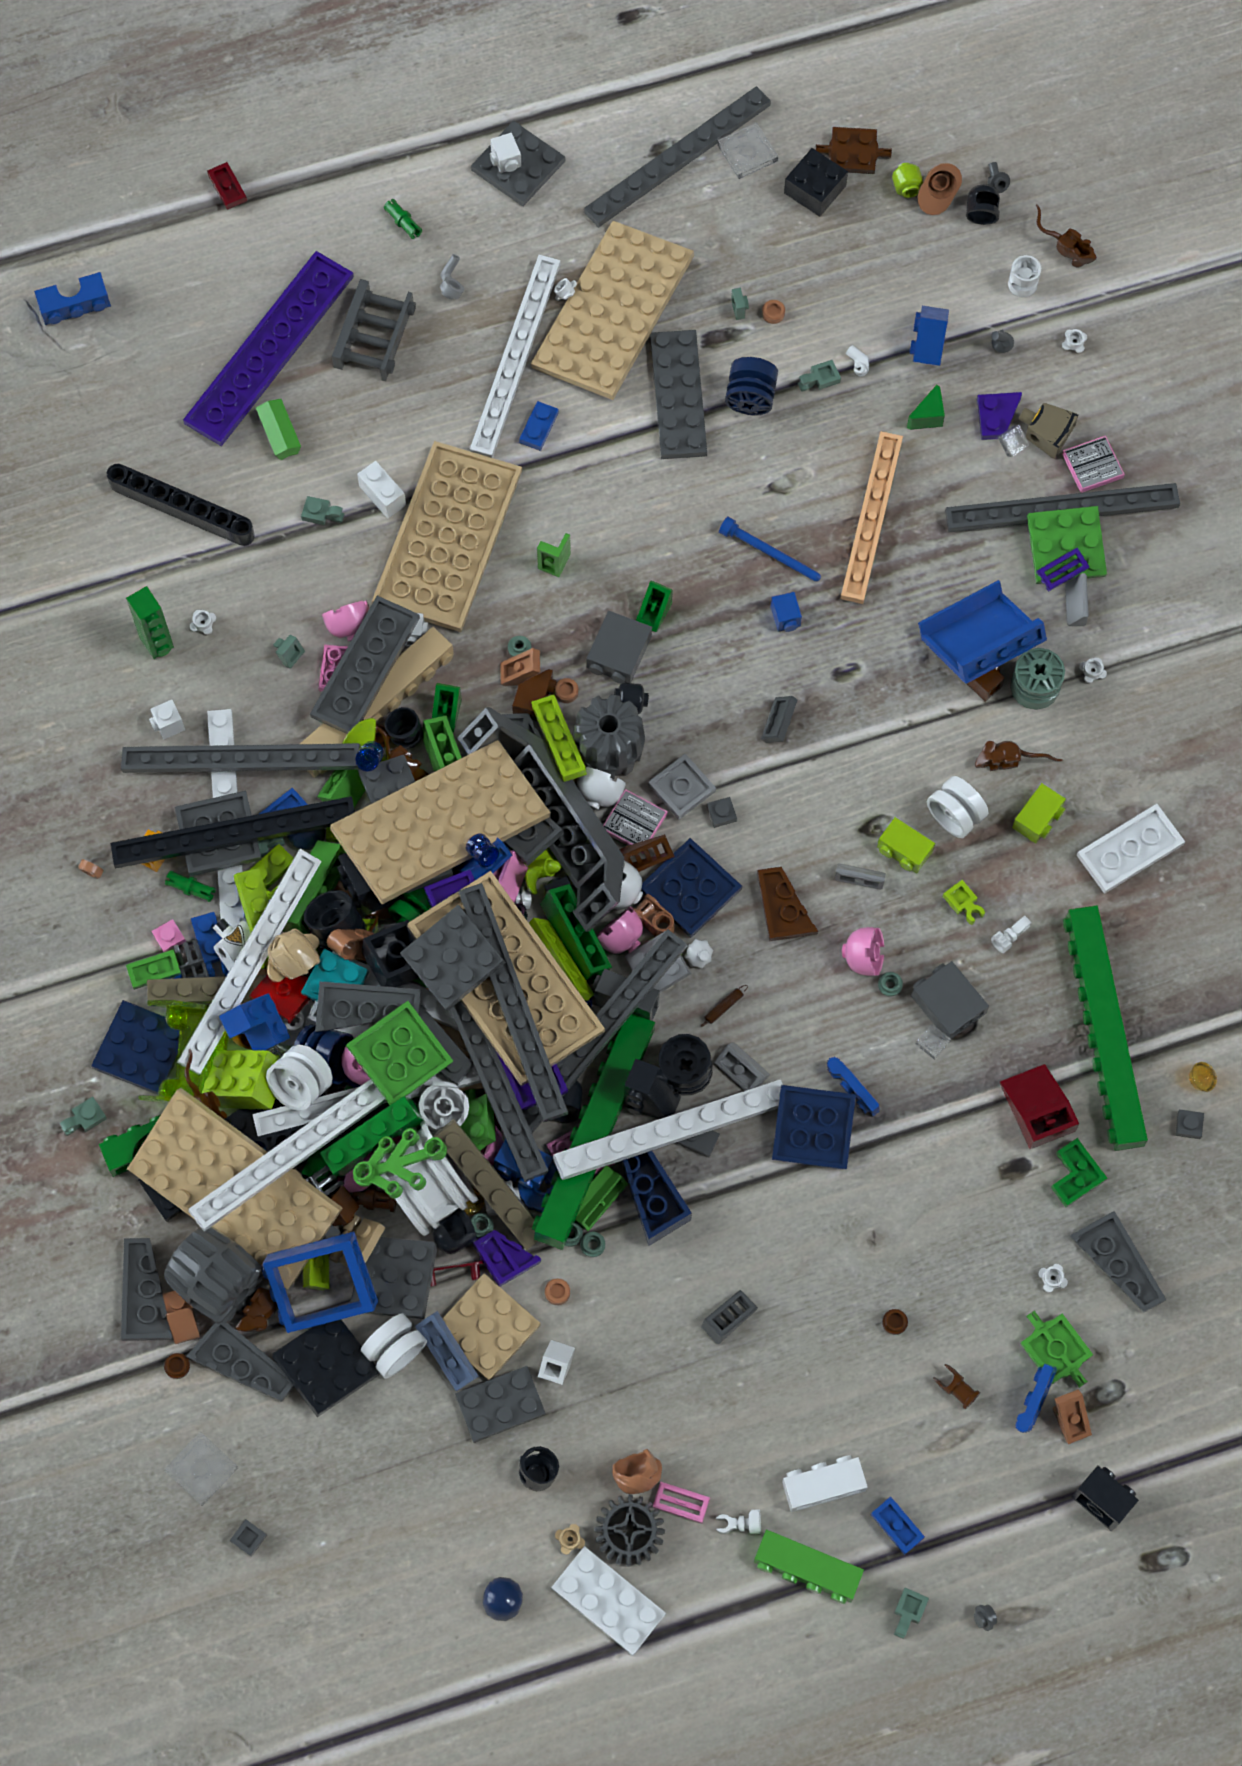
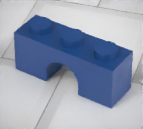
M101 272L78 278L81 286L80 291L73 297L62 296L58 291L57 285L34 291L44 324H57L65 319L78 318L83 314L102 311L107 307H111Z

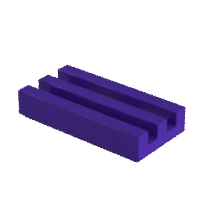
M1077 547L1037 570L1036 573L1041 577L1042 583L1046 585L1047 591L1050 592L1089 569V565ZM1074 555L1077 556L1076 560L1046 576L1045 572ZM1079 563L1082 564L1078 569L1051 584L1050 580Z

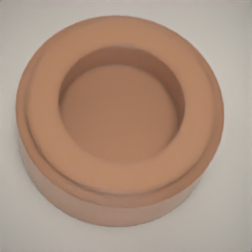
M778 300L767 301L762 309L764 320L771 324L781 322L785 317V306Z
M569 678L559 680L555 685L557 700L562 703L575 701L578 697L577 683Z
M84 859L81 860L78 866L79 870L96 879L100 878L104 871L99 866Z
M552 1279L545 1287V1297L553 1305H562L570 1297V1287L563 1279Z

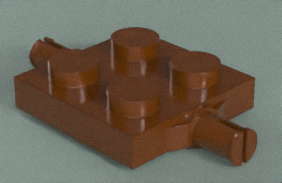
M833 127L832 139L829 145L816 144L815 149L821 154H829V159L847 170L848 173L875 174L878 157L891 158L892 148H879L877 129Z

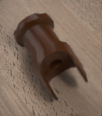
M370 1187L366 1191L354 1192L351 1195L358 1205H363L367 1210H374L375 1208L388 1209L390 1212L395 1213L397 1201L391 1198L385 1191H377L376 1188Z
M944 1364L954 1375L951 1384L946 1386L936 1377H933V1379L947 1394L955 1396L966 1410L977 1399L980 1392L978 1390L974 1391L965 1383L964 1377L954 1368Z

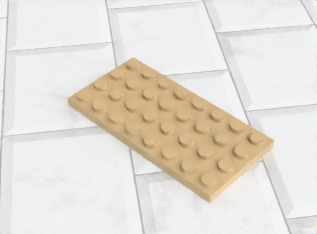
M612 221L579 278L577 285L574 287L575 292L573 296L567 299L532 360V369L614 400L692 261L694 251Z
M434 441L373 596L372 603L378 595L415 613H422L425 622L462 632L520 479L522 467Z
M497 740L331 824L330 830L380 903L384 904L478 855L482 850L495 842L497 837L503 842L549 818L550 811Z
M489 871L463 889L480 883L483 884L552 1067L604 1033L605 1028L499 881ZM458 892L408 923V928L416 939L457 905L464 910ZM488 977L460 1001L516 1080L523 1086L528 1080L491 980Z
M179 1088L127 1169L192 1217L189 1213V1208L268 1152L188 1092ZM290 1170L212 1227L238 1243L262 1266L266 1256L270 1253L322 1240L343 1208L293 1170ZM309 1259L278 1267L285 1288L289 1289L293 1285Z

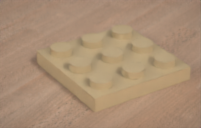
M485 1273L442 1318L473 1368L487 1381L493 1379L541 1326L537 1319Z

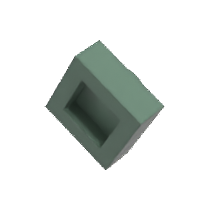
M741 287L732 289L731 303L736 320L745 319L746 309H749L747 296H743Z

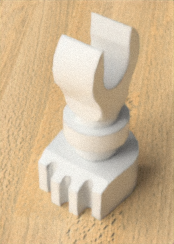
M1026 916L1022 917L1011 929L1007 928L1004 934L1001 931L997 932L991 938L992 944L999 952L1005 953L1012 947V943L1017 940V937L1030 927L1032 922Z
M760 1509L751 1510L749 1518L739 1516L737 1519L725 1514L716 1517L717 1520L728 1521L726 1528L716 1529L721 1534H727L739 1529V1532H745V1529H749L750 1534H761Z

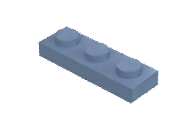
M438 1311L415 1325L416 1329L427 1340L426 1345L455 1391L479 1377Z

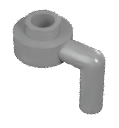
M452 254L441 272L443 282L440 288L442 294L451 300L459 299L464 291V287L451 277V273L460 260V257L456 254Z

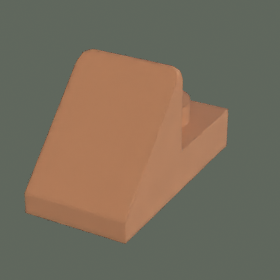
M532 648L501 662V685H519L540 673V650Z
M176 1291L164 1293L166 1317L175 1344L200 1338L193 1307Z
M1079 1389L1055 1398L1056 1406L1053 1407V1412L1066 1442L1071 1444L1091 1436L1092 1433L1083 1395Z

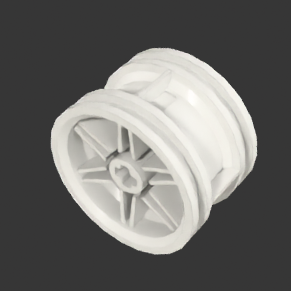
M425 1120L420 1122L421 1129L412 1128L419 1134L420 1139L416 1145L409 1146L404 1155L424 1149L425 1143L434 1137L435 1132L429 1130ZM414 1134L410 1135L408 1140L412 1139ZM448 1153L441 1160L429 1158L404 1167L413 1173L422 1174L426 1179V1186L419 1191L414 1190L409 1182L390 1172L380 1175L389 1182L397 1181L402 1186L403 1192L401 1196L395 1199L423 1236L429 1234L428 1227L438 1228L440 1226L439 1221L458 1208L466 1209L467 1201L470 1200L472 1203L478 1201L466 1176ZM385 1154L379 1164L386 1162L391 1154ZM420 1179L416 1180L415 1184H418ZM394 1187L391 1192H394L397 1187Z

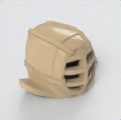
M292 929L275 936L273 942L268 947L267 974L273 982H280L285 977L294 979L309 973L308 970L320 962L319 955L315 950L320 944L319 939L312 934H302L297 929Z

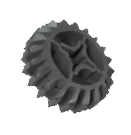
M629 1494L627 1503H624L622 1496H618L619 1505L616 1506L614 1501L610 1500L609 1506L612 1510L609 1511L607 1508L602 1507L601 1512L606 1517L597 1516L596 1521L603 1524V1526L595 1527L594 1532L602 1533L603 1535L596 1537L595 1540L596 1543L605 1542L600 1547V1551L603 1553L608 1549L610 1550L607 1555L608 1560L617 1555V1565L621 1564L622 1558H626V1566L631 1567V1559L635 1558L636 1564L640 1566L642 1564L641 1556H644L647 1561L651 1560V1556L648 1553L649 1550L654 1554L659 1552L654 1543L658 1545L663 1544V1539L656 1536L665 1534V1529L657 1528V1526L664 1523L663 1518L655 1519L660 1513L659 1509H654L652 1512L649 1511L652 1507L651 1501L647 1502L644 1507L642 1506L643 1497L639 1496L637 1503H633L632 1494ZM626 1511V1519L623 1523L609 1526L610 1521L615 1515ZM634 1511L643 1514L648 1519L651 1527L638 1524L634 1519ZM629 1518H631L633 1529H637V1532L632 1533L630 1543H628L626 1532H622V1530L627 1529ZM608 1534H614V1536L623 1538L625 1541V1551L617 1548L611 1542ZM651 1535L645 1546L633 1551L634 1541L638 1537Z

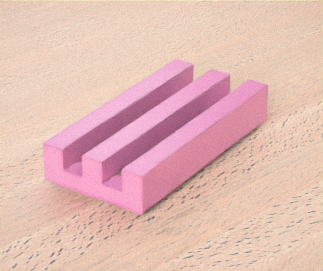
M660 1482L653 1508L702 1524L710 1497ZM663 1490H667L701 1501L703 1505L699 1506L662 1493ZM660 1499L682 1507L700 1512V1514L698 1516L674 1507L661 1504Z

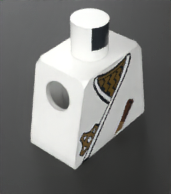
M222 918L212 927L222 937L213 948L227 970L230 971L251 933L246 921L242 920L233 928Z

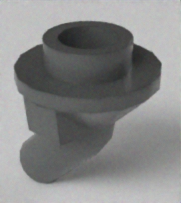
M997 162L989 163L991 177H988V185L996 188L998 193H1003L1010 185V177L1005 172H999Z
M1003 329L992 332L991 343L996 351L1006 353L1012 350L1014 338L1011 334L1004 332Z

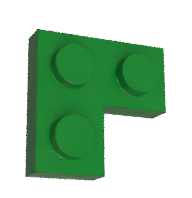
M1078 1138L1057 1151V1156L1070 1173L1053 1184L1051 1189L1067 1208L1105 1182L1107 1176Z

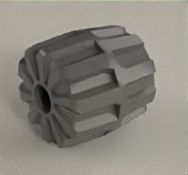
M613 694L608 699H602L600 696L591 699L589 707H581L577 713L573 740L586 767L611 774L610 778L614 780L615 776L621 774L628 775L633 771L634 763L640 761L645 744L644 725L642 718L638 716L637 707L632 702L623 703L620 700V696Z
M210 1227L205 1232L202 1228H198L178 1246L168 1262L164 1278L190 1306L220 1324L228 1322L234 1317L235 1313L241 1312L246 1307V1300L249 1297H253L256 1293L255 1287L262 1281L263 1274L262 1266L238 1243L214 1227Z

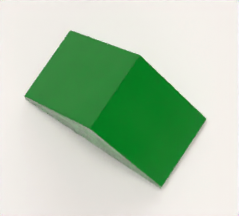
M936 384L909 415L908 429L943 427L945 413L940 386Z
M651 580L636 621L651 626L652 631L657 632L672 605L673 590Z
M436 683L432 718L447 716L453 733L462 702L460 687Z

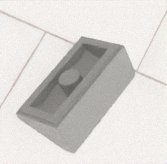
M1082 573L1068 581L1065 585L1068 626H1085L1089 617L1087 575Z
M838 864L835 880L881 890L883 889L886 873Z
M734 1042L728 1044L713 1062L745 1091L759 1087L770 1075Z

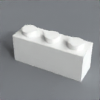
M851 1455L836 1459V1464L827 1466L826 1462L811 1466V1471L802 1473V1470L798 1469L788 1472L787 1477L783 1478L782 1483L790 1511L794 1512L866 1492L868 1487L859 1457L852 1459Z

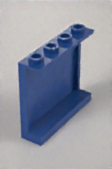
M999 580L918 623L922 641L965 684L1047 641L1044 622L1039 618L1032 621L1003 594Z

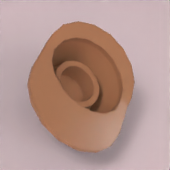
M942 163L927 173L918 193V204L920 209L926 214H941L951 204L962 183L961 172L955 165Z

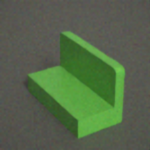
M565 533L559 547L540 541L537 547L539 570L560 577L571 555L570 534Z
M334 770L317 797L324 802L352 796L355 807L365 792L358 770Z
M174 950L126 965L134 990L147 986V980L169 979L182 975Z

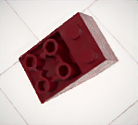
M1045 1064L999 1082L1029 1149L1076 1132L1079 1126L1078 1119L1069 1100Z

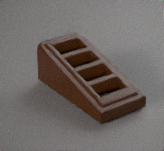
M665 834L619 849L624 856V860L636 868L638 872L675 857ZM662 844L665 852L660 854L657 845ZM653 848L655 856H650L648 849ZM640 852H644L645 859H641ZM635 855L637 861L632 862L630 857Z

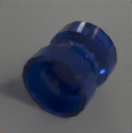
M375 741L364 743L356 754V765L363 771H373L383 759L384 750Z
M475 834L466 843V851L471 857L475 858L481 867H489L499 858L498 848L490 843L485 834Z

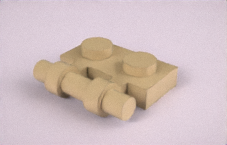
M354 1214V1219L342 1229L344 1230L343 1234L355 1232L366 1263L386 1227L379 1222L364 1218L362 1220V1218ZM343 1250L331 1253L329 1260L334 1263L339 1261V1263L348 1268Z

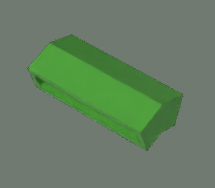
M282 399L270 400L256 407L275 456L283 460L288 456L297 455L301 445Z
M605 1166L590 1184L575 1222L581 1228L589 1231L628 1185L625 1179L610 1167Z

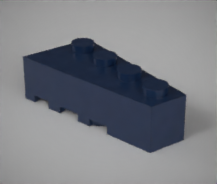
M653 1151L621 1161L648 1246L691 1221L692 1212Z

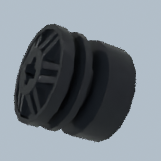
M340 890L320 894L309 903L304 912V921L310 932L319 939V947L322 951L326 949L333 952L327 946V939L331 932L336 929L367 930V925L357 911L351 897Z
M678 1034L669 1038L662 1045L659 1052V1067L668 1079L666 1084L668 1086L669 1084L673 1085L675 1088L674 1093L694 1095L703 1091L709 1085L713 1076V1064L710 1051L705 1042L691 1034ZM686 1065L687 1067H691V1070L687 1071L686 1069H683L682 1066Z

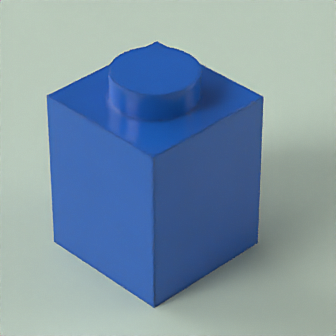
M795 592L773 596L771 598V610L778 632H791L801 627L802 615Z

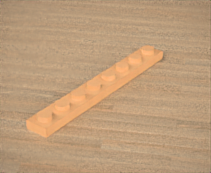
M880 431L840 599L864 604L903 440L901 435Z

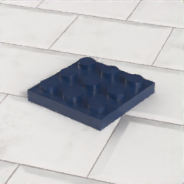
M689 838L673 853L675 857L666 860L642 883L641 891L644 895L649 894L654 897L673 916L674 923L692 938L742 890V885L697 843Z
M122 1000L91 1067L161 1095L189 1036L191 1027Z
M781 1085L772 1160L847 1169L856 1094Z

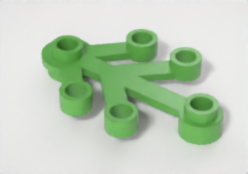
M412 1128L406 1129L397 1146L391 1137L385 1136L380 1139L378 1148L368 1162H360L355 1166L353 1170L354 1181L362 1187L374 1184L385 1190L391 1198L395 1199L401 1196L403 1192L402 1186L397 1181L389 1182L380 1176L390 1172L409 1182L414 1190H422L426 1186V1179L423 1175L413 1173L404 1167L429 1158L441 1160L447 1154V1146L440 1138L433 1137L425 1143L424 1149L404 1155L409 1146H414L419 1141V1134ZM414 1134L413 1138L408 1140L409 1136ZM390 1142V1145L387 1148H384L385 1145ZM385 1154H391L386 1162L379 1164ZM420 1179V1182L415 1184V1181ZM394 1187H397L394 1192H391Z

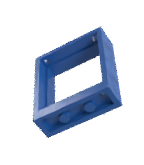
M355 1232L270 1253L262 1264L263 1276L269 1280L271 1286V1299L277 1303L279 1309L278 1318L280 1324L285 1326L287 1333L372 1312L378 1303ZM343 1250L360 1301L295 1317L278 1267Z

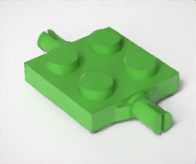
M476 1089L465 1090L468 1098L469 1111L466 1120L460 1127L481 1151L485 1146L496 1141L494 1111L486 1094L476 1099Z
M1035 1310L1026 1317L1035 1327L1032 1335L1020 1344L1038 1368H1043L1044 1364L1057 1367V1372L1051 1386L1061 1378L1068 1376L1072 1377L1079 1388L1086 1384L1088 1381L1078 1369L1093 1356V1353L1063 1313L1055 1319L1046 1322L1041 1320Z

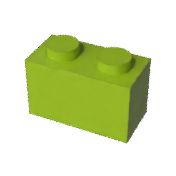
M1041 783L1015 818L1012 828L1036 844L1041 837L1045 839L1052 829L1050 826L1054 819L1058 821L1066 809L1063 805L1066 798Z
M894 817L880 836L877 848L882 855L887 858H894L903 869L909 872L913 871L916 874L933 853L935 847L933 841Z

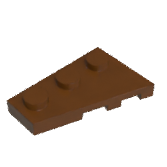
M782 866L757 870L769 941L817 935L818 930L810 920L808 912L797 897L795 889Z

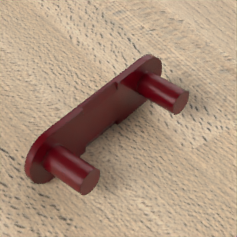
M483 1261L434 1267L431 1286H436L435 1271L470 1266L472 1280H478L480 1278L479 1264H483Z

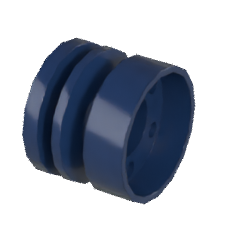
M757 357L735 359L731 363L730 383L727 385L725 396L727 406L736 412L746 415L769 413L773 407L774 389L776 388L778 378L777 367L770 361Z
M313 1024L305 1026L299 1032L294 1046L304 1045L318 1052L325 1059L331 1070L332 1083L339 1085L345 1082L348 1077L341 1066V1056L346 1045L355 1038L352 1034L337 1030L315 1032L316 1025Z

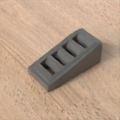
M739 1290L706 1317L701 1327L717 1344H720L748 1319L758 1307ZM736 1301H738L744 1307V1309L746 1310L744 1313L735 1304ZM729 1308L738 1316L737 1319L728 1311ZM721 1315L730 1323L729 1325L720 1318Z

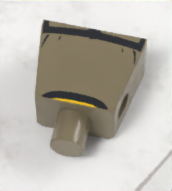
M1043 403L1037 413L1024 408L1019 420L1029 425L1026 433L1027 440L1055 459L1076 426L1079 414Z

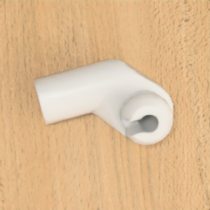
M854 345L850 346L846 355L855 361L854 372L858 376H865L869 371V358Z

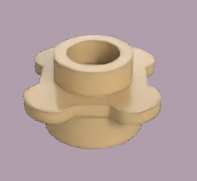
M571 1524L570 1527L564 1530L559 1529L555 1533V1538L559 1540L561 1544L560 1550L563 1554L568 1555L571 1550L576 1548L582 1549L585 1546V1540L581 1538L579 1534L580 1528L576 1524ZM568 1537L573 1538L571 1542H569L567 1539Z

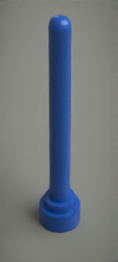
M727 516L719 529L720 534L726 537L735 536L813 581L817 582L821 579L820 573L740 529L739 525L736 524V520Z

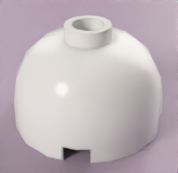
M586 767L587 775L577 778V788L594 810H599V807L614 805L619 801L626 786V783L621 779L617 778V781L614 782L610 778L611 774L590 767Z
M625 860L620 902L613 908L615 910L628 908L632 903L637 904L643 894L641 891L642 878L639 872Z
M445 1081L436 1082L426 1088L421 1094L418 1110L430 1131L436 1133L453 1119L460 1126L466 1120L469 1111L468 1098L458 1089L457 1085Z

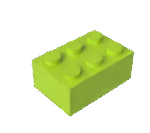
M218 1050L204 1083L202 1093L213 1091L220 1101V1108L272 1109L276 1097L268 1086L266 1075L267 1070L280 1058L270 1051Z

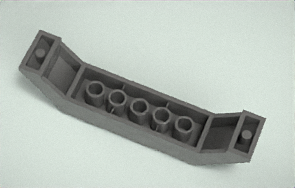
M486 707L457 738L468 755L498 740L550 811L549 818L563 830L564 834L549 848L577 888V908L573 913L584 930L588 932L620 902L624 856L573 780L563 782L547 742L492 708Z

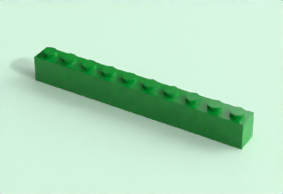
M1096 905L1069 909L1066 918L1063 919L1065 933L1069 932L1071 940L1068 941V950L1070 956L1074 955L1073 974L1075 979H1079L1080 983L1078 998L1080 1002H1084L1083 1021L1085 1025L1089 1026L1090 1034L1087 1035L1088 1045L1090 1049L1094 1050L1095 1058H1092L1093 1069L1095 1073L1098 1072L1100 1081L1097 1082L1099 1096L1104 1098L1105 1105L1102 1106L1103 1117L1105 1120H1108L1110 1127L1107 1130L1108 1141L1110 1144H1113L1115 1151L1144 1147L1148 1138L1099 908Z
M632 1013L616 1032L618 1033L616 1040L610 1041L606 1054H609L607 1062H601L597 1073L600 1078L598 1083H593L590 1088L588 1097L591 1099L588 1106L583 1105L579 1119L582 1121L579 1128H573L569 1139L572 1141L570 1149L612 1134L624 1105V1085L635 1058L643 1060L655 1030L654 1021ZM597 1169L562 1180L559 1172L555 1171L551 1181V1185L554 1187L551 1194H545L541 1205L544 1208L541 1216H536L532 1225V1230L535 1231L534 1240L563 1250Z

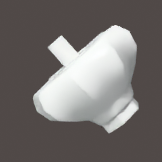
M695 938L686 948L684 958L689 962L690 967L702 969L711 962L713 949L709 946L707 940L701 941Z

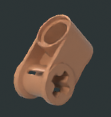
M646 894L644 900L636 908H633L640 917L643 926L655 937L667 929L674 933L673 916L651 895ZM663 922L669 924V927L666 929H660L657 926Z
M336 929L328 936L327 946L346 960L358 959L366 961L362 954L363 938L374 933L364 929Z

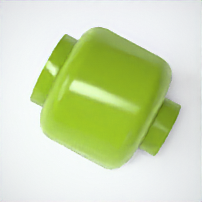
M902 163L892 174L897 194L905 198H912L918 195L923 179L920 168L917 165Z

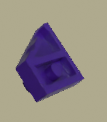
M1022 392L977 395L982 440L1005 439L1010 423L1020 403Z
M496 1230L476 1240L472 1245L499 1287L541 1263L539 1256L536 1254L533 1256L522 1249L521 1245L507 1240L504 1235Z

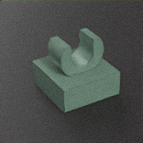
M289 635L286 640L278 638L273 644L274 647L278 648L276 654L283 665L290 669L305 652L298 639L292 635Z

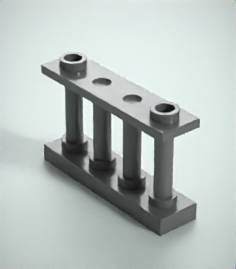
M360 279L332 354L333 367L343 370L345 362L349 361L380 369L381 380L386 381L388 374H392L394 371V358L409 316H413L416 309V302H413V293L408 291L404 302L373 294V291H370L369 281ZM374 303L401 310L398 321L366 313L364 310L366 304ZM366 322L393 329L394 332L391 340L360 333L358 330L359 323ZM358 341L387 349L385 357L382 360L352 352L350 349L352 342L356 343Z

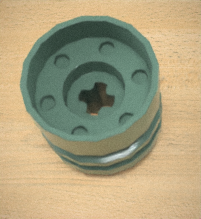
M1044 648L1030 649L1021 654L1016 662L1010 688L1012 696L1022 706L1034 710L1047 708L1053 704L1059 696L1064 681L1065 667L1063 661L1056 653Z

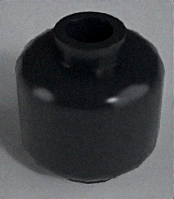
M622 683L619 688H615L614 695L620 696V700L623 703L632 702L637 707L638 714L642 712L643 707H648L649 693H644V688L641 684Z

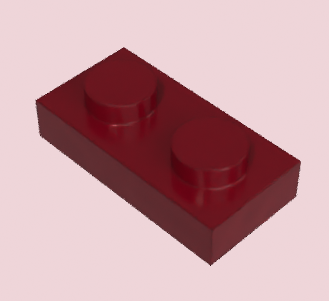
M228 162L207 170L208 176L227 210L247 202V197Z

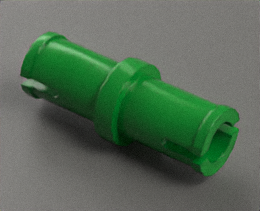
M391 199V202L388 200L385 203L384 210L392 216L395 224L398 227H402L411 239L421 235L422 228L414 222L411 214L406 210L404 211L395 199Z
M169 871L166 876L169 880H165V885L184 891L183 893L187 896L194 895L208 902H211L214 897L211 892L215 893V887L200 883L192 876L188 878L174 871Z

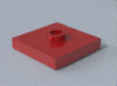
M267 974L252 991L249 998L253 1000L269 993L281 1019L290 1024L310 1000V998L301 994L308 977L305 975L294 979L285 977L280 982H273Z

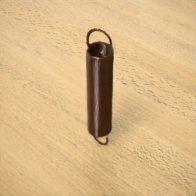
M740 988L732 991L705 1015L706 1021L702 1025L705 1026L708 1022L710 1024L715 1022L742 998L744 994Z

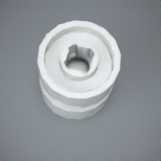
M1024 255L1016 258L1013 262L1008 286L1014 295L1023 298L1029 297L1037 290L1041 265L1036 258Z

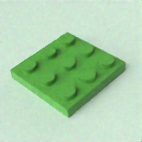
M1098 506L1028 513L1027 519L1036 584L1042 583L1041 577L1036 573L1037 570L1077 547L1089 565V569L1082 573H1085L1087 578L1106 577L1107 569ZM1074 555L1045 572L1046 576L1076 560L1077 556ZM1077 564L1076 566L1070 568L1064 573L1053 578L1052 580H1050V582H1055L1061 579L1062 577L1081 567L1082 564Z
M409 1001L402 1004L346 1045L389 1105L403 1096H408L453 1063L451 1057Z

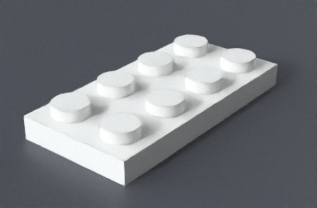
M1155 804L1077 853V857L1105 894L1184 845L1185 841L1159 805Z
M585 1546L551 1587L553 1591L632 1656H634L666 1615L661 1608Z

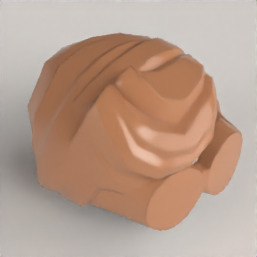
M645 1449L641 1453L619 1459L613 1465L612 1473L618 1487L626 1494H640L651 1490L659 1482L662 1464L648 1449Z

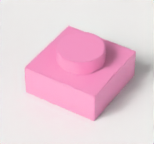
M173 919L151 931L163 952L173 950L174 945L178 944L180 946L183 942H186Z

